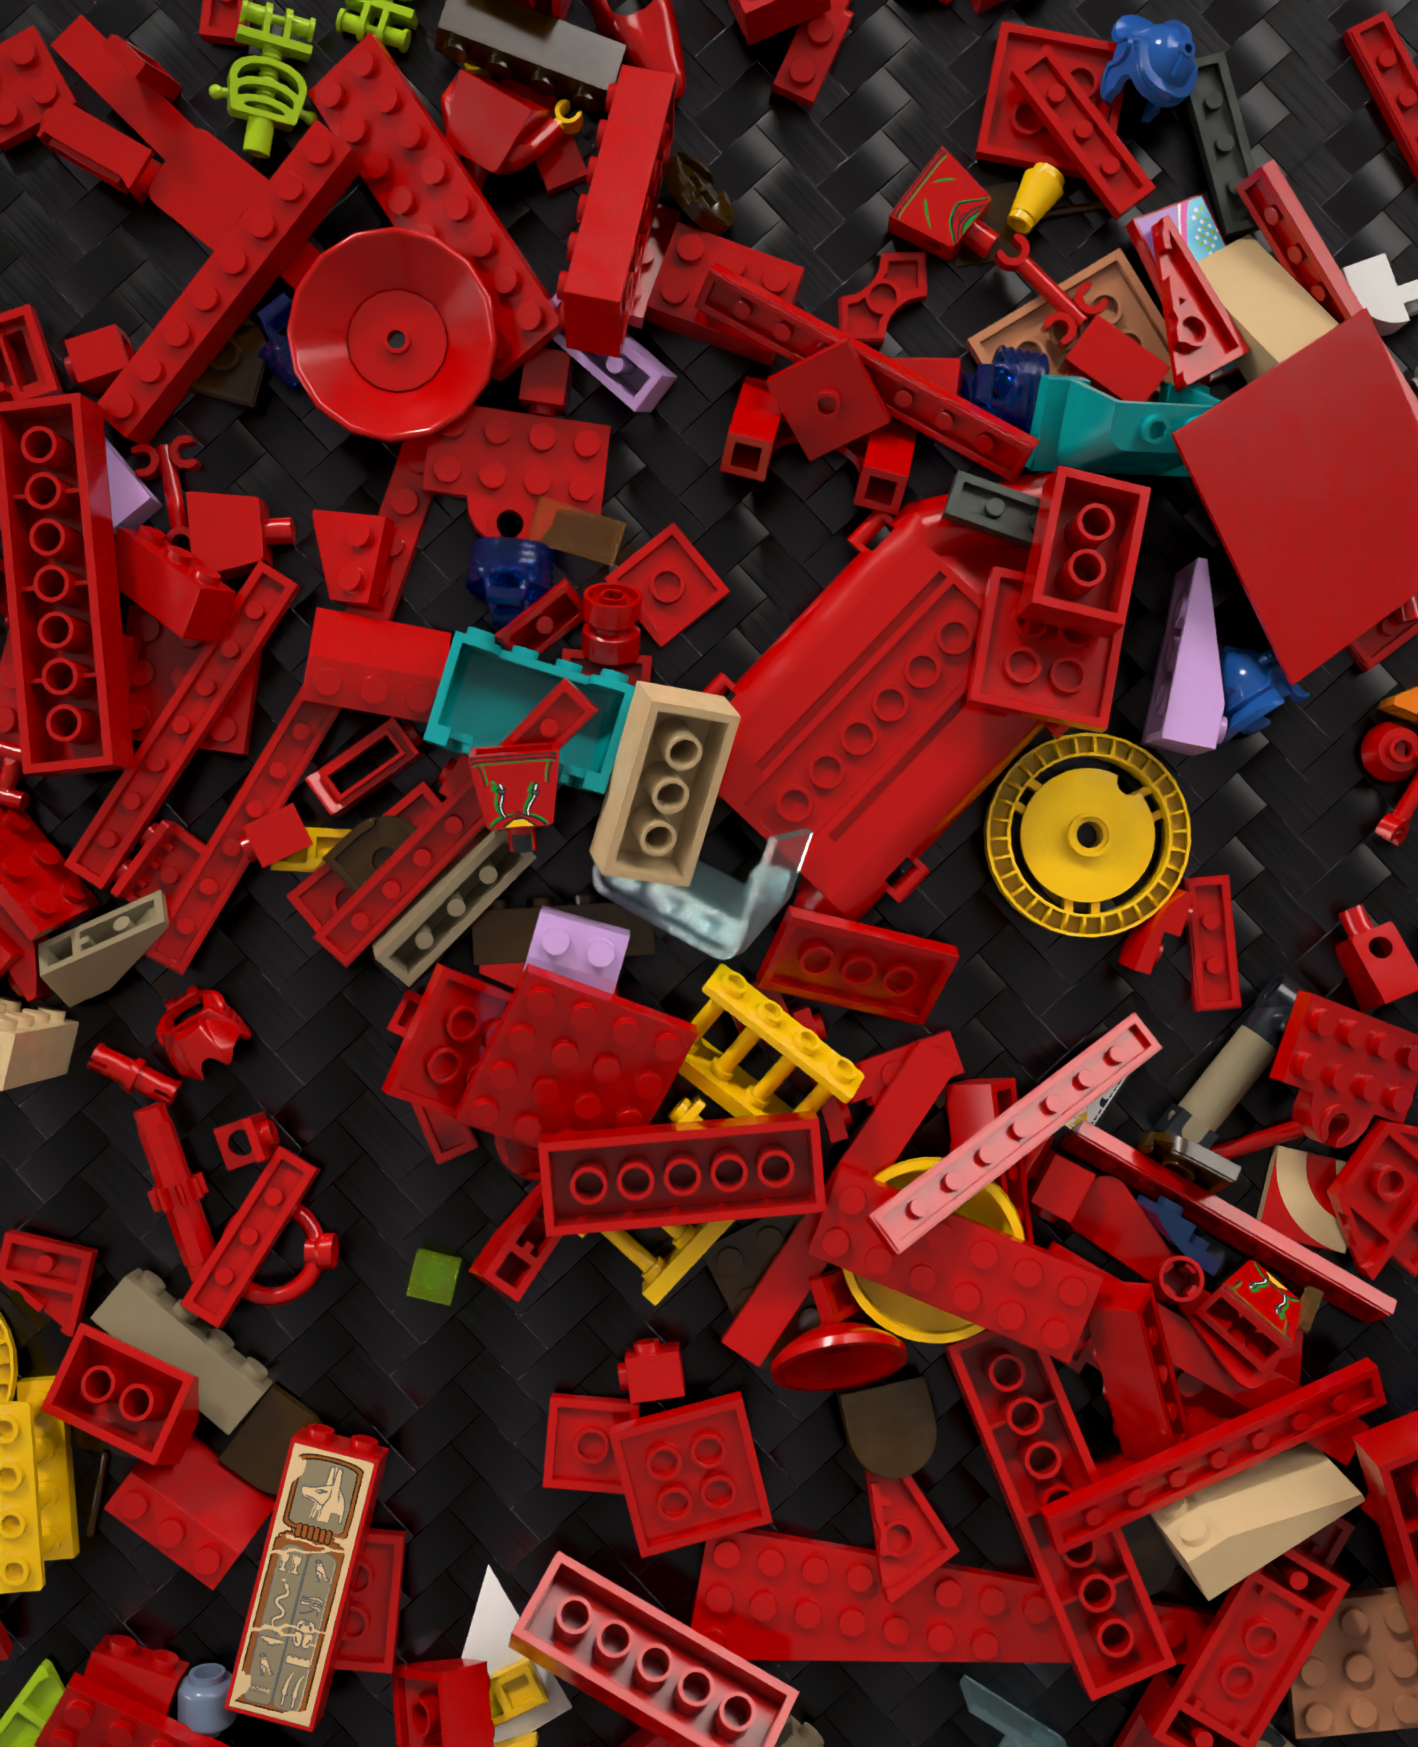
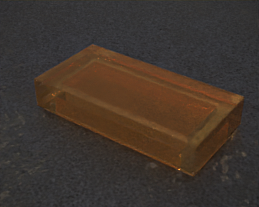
M539 496L527 539L541 545L614 566L626 523Z

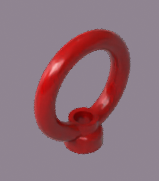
M299 1204L290 1219L301 1227L306 1236L304 1245L305 1266L294 1280L279 1287H263L251 1281L242 1297L252 1303L265 1306L282 1305L298 1299L314 1285L322 1269L336 1268L339 1254L337 1234L323 1233L321 1225L313 1213L302 1204ZM234 1215V1216L230 1219V1221L228 1222L227 1226H226L225 1229H224V1232H223L222 1236L224 1235L225 1231L227 1230V1228L229 1227L230 1223H231L232 1220L234 1219L235 1215Z

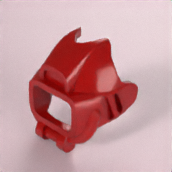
M195 985L186 989V993L177 999L171 998L165 1002L167 1010L161 1016L156 1027L159 1045L165 1046L166 1053L178 1073L183 1078L189 1076L202 1081L204 1080L202 1062L205 1059L211 1058L229 1065L232 1061L233 1048L238 1037L241 1036L244 1040L251 1038L249 1028L242 1018L226 1005L222 994L215 990H199ZM204 1003V1008L200 1012L174 1027V1019L181 1013L197 1004Z

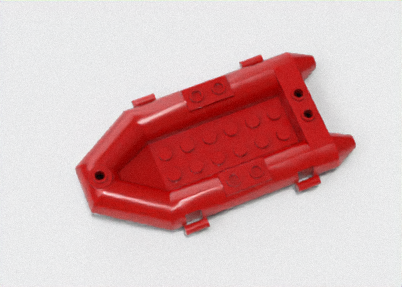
M1044 471L1018 477L1015 483L1009 480L996 483L1041 499L1043 485L1053 472ZM949 493L906 503L899 510L898 515H895L893 518L886 512L874 510L846 539L859 554L735 684L720 672L702 691L703 693L723 696L730 690L735 695L730 704L741 716L715 803L725 800L802 874L793 907L858 922L886 892L897 903L901 904L931 873L919 860L922 854L1034 737L1045 728L1051 736L1058 740L1071 727L966 704L989 571L993 566L1026 573L1030 549L942 519L941 516ZM886 525L890 534L873 551L868 549L866 545ZM907 859L913 865L891 887L885 881L886 878Z

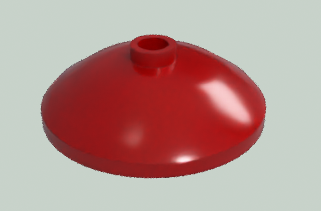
M842 1320L839 1323L822 1325L820 1323L819 1327L797 1337L783 1348L773 1360L771 1375L775 1384L789 1390L802 1392L836 1391L866 1385L888 1377L901 1369L907 1362L908 1357L905 1344L893 1334L867 1324L846 1323L845 1320Z

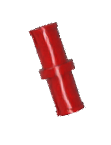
M103 1043L96 1047L90 1057L94 1060H90L87 1064L88 1070H93L122 1084V1090L128 1093H132L135 1090L157 1102H165L167 1108L173 1104L179 1093L176 1091L180 1090L183 1084L180 1080H175L148 1067V1061L140 1057L137 1060L131 1059Z

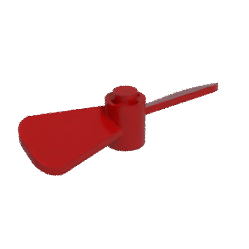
M1114 1176L1095 1178L1072 1222H1067L1070 1229L1140 1276L1146 1283H1151L1157 1302L1168 1307L1177 1306L1238 1385L1245 1388H1257L1263 1385L1275 1370L1278 1360L1262 1373L1198 1317L1194 1311L1211 1295L1203 1288L1205 1278L1200 1265L1190 1257L1174 1256L1120 1179Z

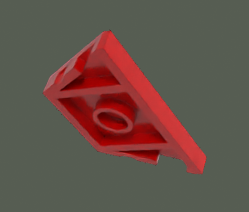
M1380 1119L1375 1120L1326 1191L1358 1273L1373 1281L1418 1217V1127Z

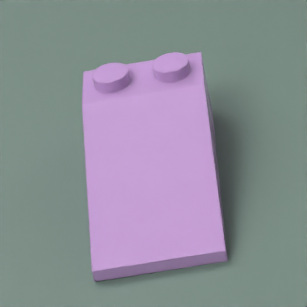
M1199 557L1178 571L1175 576L1141 740V746L1188 756H1195L1215 750L1216 744L1223 742L1228 724L1227 717L1222 716L1225 702L1208 559Z
M542 906L524 970L529 963L614 994L629 942L630 930Z

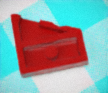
M313 510L312 519L329 599L341 605L377 608L395 521L387 516Z
M11 1229L5 1232L0 1252V1281L11 1290L20 1292L25 1302L37 1312L43 1310L62 1326L60 1331L66 1336L74 1337L82 1321L98 1249Z

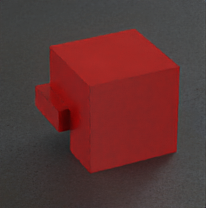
M30 304L0 313V402L63 395L36 310Z

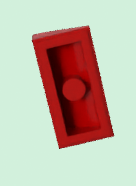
M564 578L498 631L495 636L509 652L512 651L513 645L534 650L540 656L584 620L583 600Z

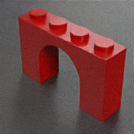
M746 376L728 430L720 471L764 482L772 454L784 445L799 442L770 392L766 381ZM891 416L890 423L834 449L849 458L858 470L859 480L853 502L854 505L898 515L909 478L917 429Z

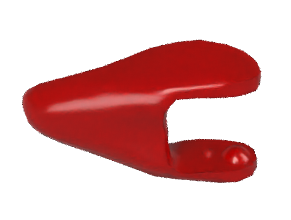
M591 0L593 19L600 35L626 45L622 59L630 66L676 74L675 100L681 98L685 92L686 75L673 0H653L646 8L628 15L614 14L607 0Z

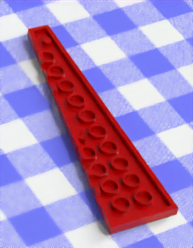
M753 1528L705 1541L690 1628L745 1660L1071 1663L1036 1578L944 1563L890 1604L885 1601L882 1595L876 1550ZM1150 1599L1176 1664H1187L1218 1611Z

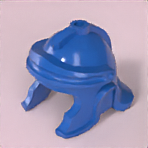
M1122 16L1112 28L1111 36L1117 46L1112 61L1107 63L1102 75L1100 86L1101 100L1106 105H1111L1115 96L1122 91L1125 82L1131 79L1138 92L1148 100L1140 122L1150 123L1153 115L1161 107L1171 108L1177 106L1191 94L1195 87L1198 66L1195 64V45L1192 41V33L1187 25L1178 20H1168L1164 24H1153L1140 16Z
M1228 645L1219 650L1225 702L1222 716L1228 719L1224 743H1227L1238 732L1254 734L1268 727L1271 722L1269 718H1265L1263 715L1285 703L1284 697L1290 696L1295 702L1301 703L1310 696V693L1302 690L1297 683L1292 686L1289 685L1282 668L1276 664L1278 660L1272 648L1261 653L1251 648L1238 649Z

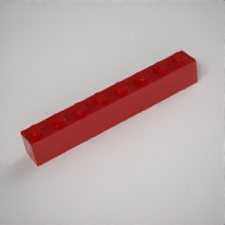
M315 120L97 402V404L102 406L103 419L127 439L139 444H149L188 394L189 386L193 382L198 381L209 367V363L216 358L364 168V162L353 149L320 121Z

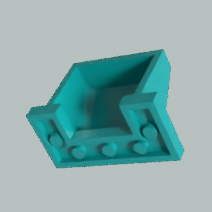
M1041 375L1030 435L1039 441L1025 467L1032 471L1054 472L1061 465L1089 473L1190 477L1170 434L1222 401L1209 395L1210 387L1201 383H1195L1177 392L1174 382L1162 381L1158 401L1141 402L1118 400L1091 387V381L1084 377Z

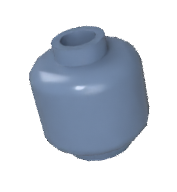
M216 1663L196 1666L190 1670L189 1675L185 1676L177 1687L178 1722L187 1725L190 1730L197 1734L216 1738L223 1730L231 1726L237 1718V1712L224 1709L232 1674L226 1671L224 1666Z

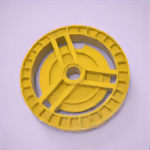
M1097 733L1061 736L1058 740L1053 739L1040 744L1021 756L1005 772L995 787L986 810L983 828L984 852L989 871L999 891L1010 905L1026 919L1046 930L1077 937L1094 938L1114 935L1131 929L1153 916L1169 900L1179 885L1188 863L1191 846L1190 817L1186 802L1175 779L1164 765L1145 749L1128 740ZM1088 758L1098 759L1120 767L1137 779L1143 787L1126 795L1118 787L1117 778L1119 775L1095 768H1080L1066 771L1051 778L1043 785L1034 778L1040 772L1060 761ZM1026 788L1034 792L1027 806L1018 801ZM1150 795L1157 810L1150 811L1144 799L1145 796ZM1014 812L1022 816L1020 846L1025 863L1032 875L1043 887L1053 894L1062 897L1061 909L1045 901L1033 891L1021 875L1011 847V825ZM1159 820L1161 825V845L1159 857L1152 874L1144 886L1132 898L1117 907L1100 912L1101 901L1111 899L1125 892L1145 872L1154 850V822ZM1083 823L1091 825L1096 832V841L1090 848L1082 846L1077 839V830ZM1074 901L1088 902L1087 914L1074 913Z

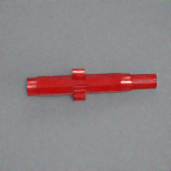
M159 1102L133 1112L138 1127L137 1131L156 1186H153L152 1190L147 1192L154 1213L161 1210L166 1212L184 1267L187 1268L191 1282H194L216 1247L200 1198L205 1197L204 1194L209 1191L202 1172L195 1174L190 1172L172 1117L169 1116L165 1102Z

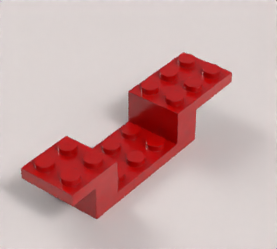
M1341 1516L1233 1585L1179 1678L1177 1679L1166 1671H1161L1154 1675L1112 1747H1255L1350 1586V1583L1334 1568L1333 1564L1355 1526Z

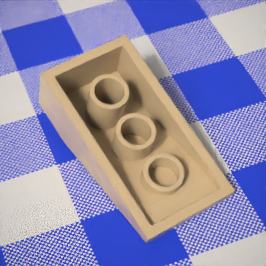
M1250 234L1197 262L1250 349L1246 355L1235 361L1248 384L1339 325Z
M1308 1443L1283 1451L1160 1508L1149 1515L1166 1546L1206 1599L1210 1601L1360 1505L1365 1499L1363 1494L1321 1450Z

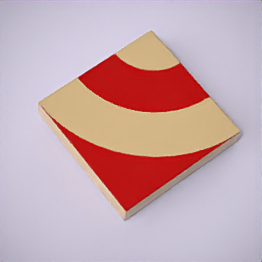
M1274 1145L1256 1219L1295 1242L1345 1254L1347 1243L1326 1191L1347 1161Z

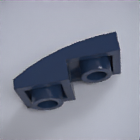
M1140 1194L1136 1200L1167 1246L1178 1255L1192 1258L1200 1265L1201 1269L1215 1276L1222 1260L1207 1252L1211 1243L1193 1234L1197 1226L1181 1217L1185 1208L1161 1195L1155 1203Z

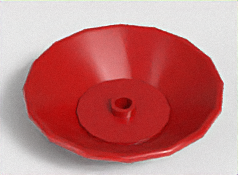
M396 226L353 233L321 253L295 289L286 330L294 373L315 407L350 433L390 443L432 436L466 415L490 381L499 341L492 297L470 261L436 236ZM397 333L403 334L405 336L404 345L397 349L390 346V338Z

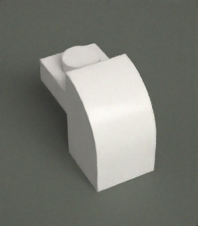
M1385 253L1340 270L1363 309L1367 307L1380 336L1394 334L1410 321L1409 317L1418 314V279L1397 286Z

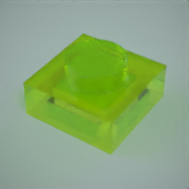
M419 1248L416 1252L406 1295L450 1306L462 1258Z

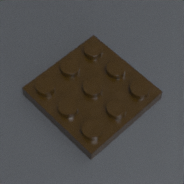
M803 1214L756 1218L719 1237L702 1255L734 1318ZM828 1263L821 1275L837 1266ZM812 1290L809 1291L760 1366L761 1370L771 1366L778 1353L801 1334L819 1327L821 1319ZM861 1309L844 1320L846 1323H854L868 1314Z

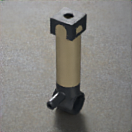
M1281 973L1271 980L1258 996L1255 1002V1009L1178 1105L1172 1103L1153 1128L1158 1132L1170 1133L1186 1138L1209 1149L1219 1137L1215 1134L1216 1130L1277 1055L1298 991L1306 990L1285 973Z

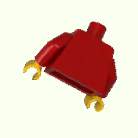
M463 63L465 70L460 69L441 96L444 130L446 131L445 138L455 152L465 157L463 165L480 191L483 189L489 171L504 175H513L515 172L522 171L553 147L563 137V133L576 134L583 127L582 111L577 112L573 118H564L571 110L569 100H560L555 106L556 118H548L550 115L549 110L495 81L487 70L468 63Z

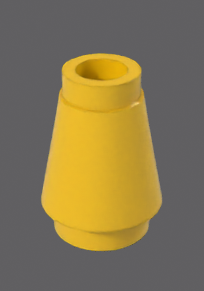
M1040 162L1036 163L1033 168L1025 171L1010 213L1006 219L1008 225L1013 230L1022 234L1029 233L1032 227L1063 196L1062 187L1065 184V179L1058 169L1050 164Z

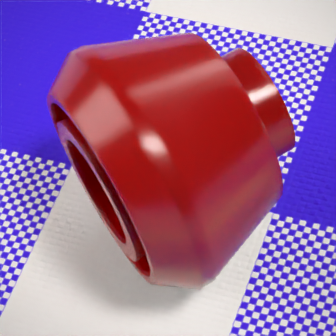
M1389 721L1374 726L1365 735L1361 745V758L1365 768L1372 776L1385 782H1397L1408 778L1418 768V760L1415 759L1414 755L1418 750V735L1409 726L1400 722Z

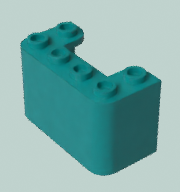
M468 627L466 634L455 631L423 740L428 744L467 756L469 755L470 748L498 746L566 676L599 710L560 749L557 783L589 793L604 795L636 687L627 684L629 676L605 668L600 672V676L593 674L587 676L581 674L583 666L567 660L557 659L556 664L551 665L538 661L539 653L525 647L513 645L511 652L503 650L501 646L495 644V635L474 627Z

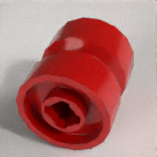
M614 582L598 583L585 589L583 595V618L586 623L582 628L581 649L584 657L592 662L604 665H623L633 662L638 658L641 630L635 622L642 617L643 595L640 590L627 584Z

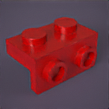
M162 820L160 824L154 823L145 831L139 842L143 847L133 861L131 859L126 860L114 874L113 881L116 884L110 893L116 898H124L131 903L161 889L165 894L168 910L207 844L175 821Z

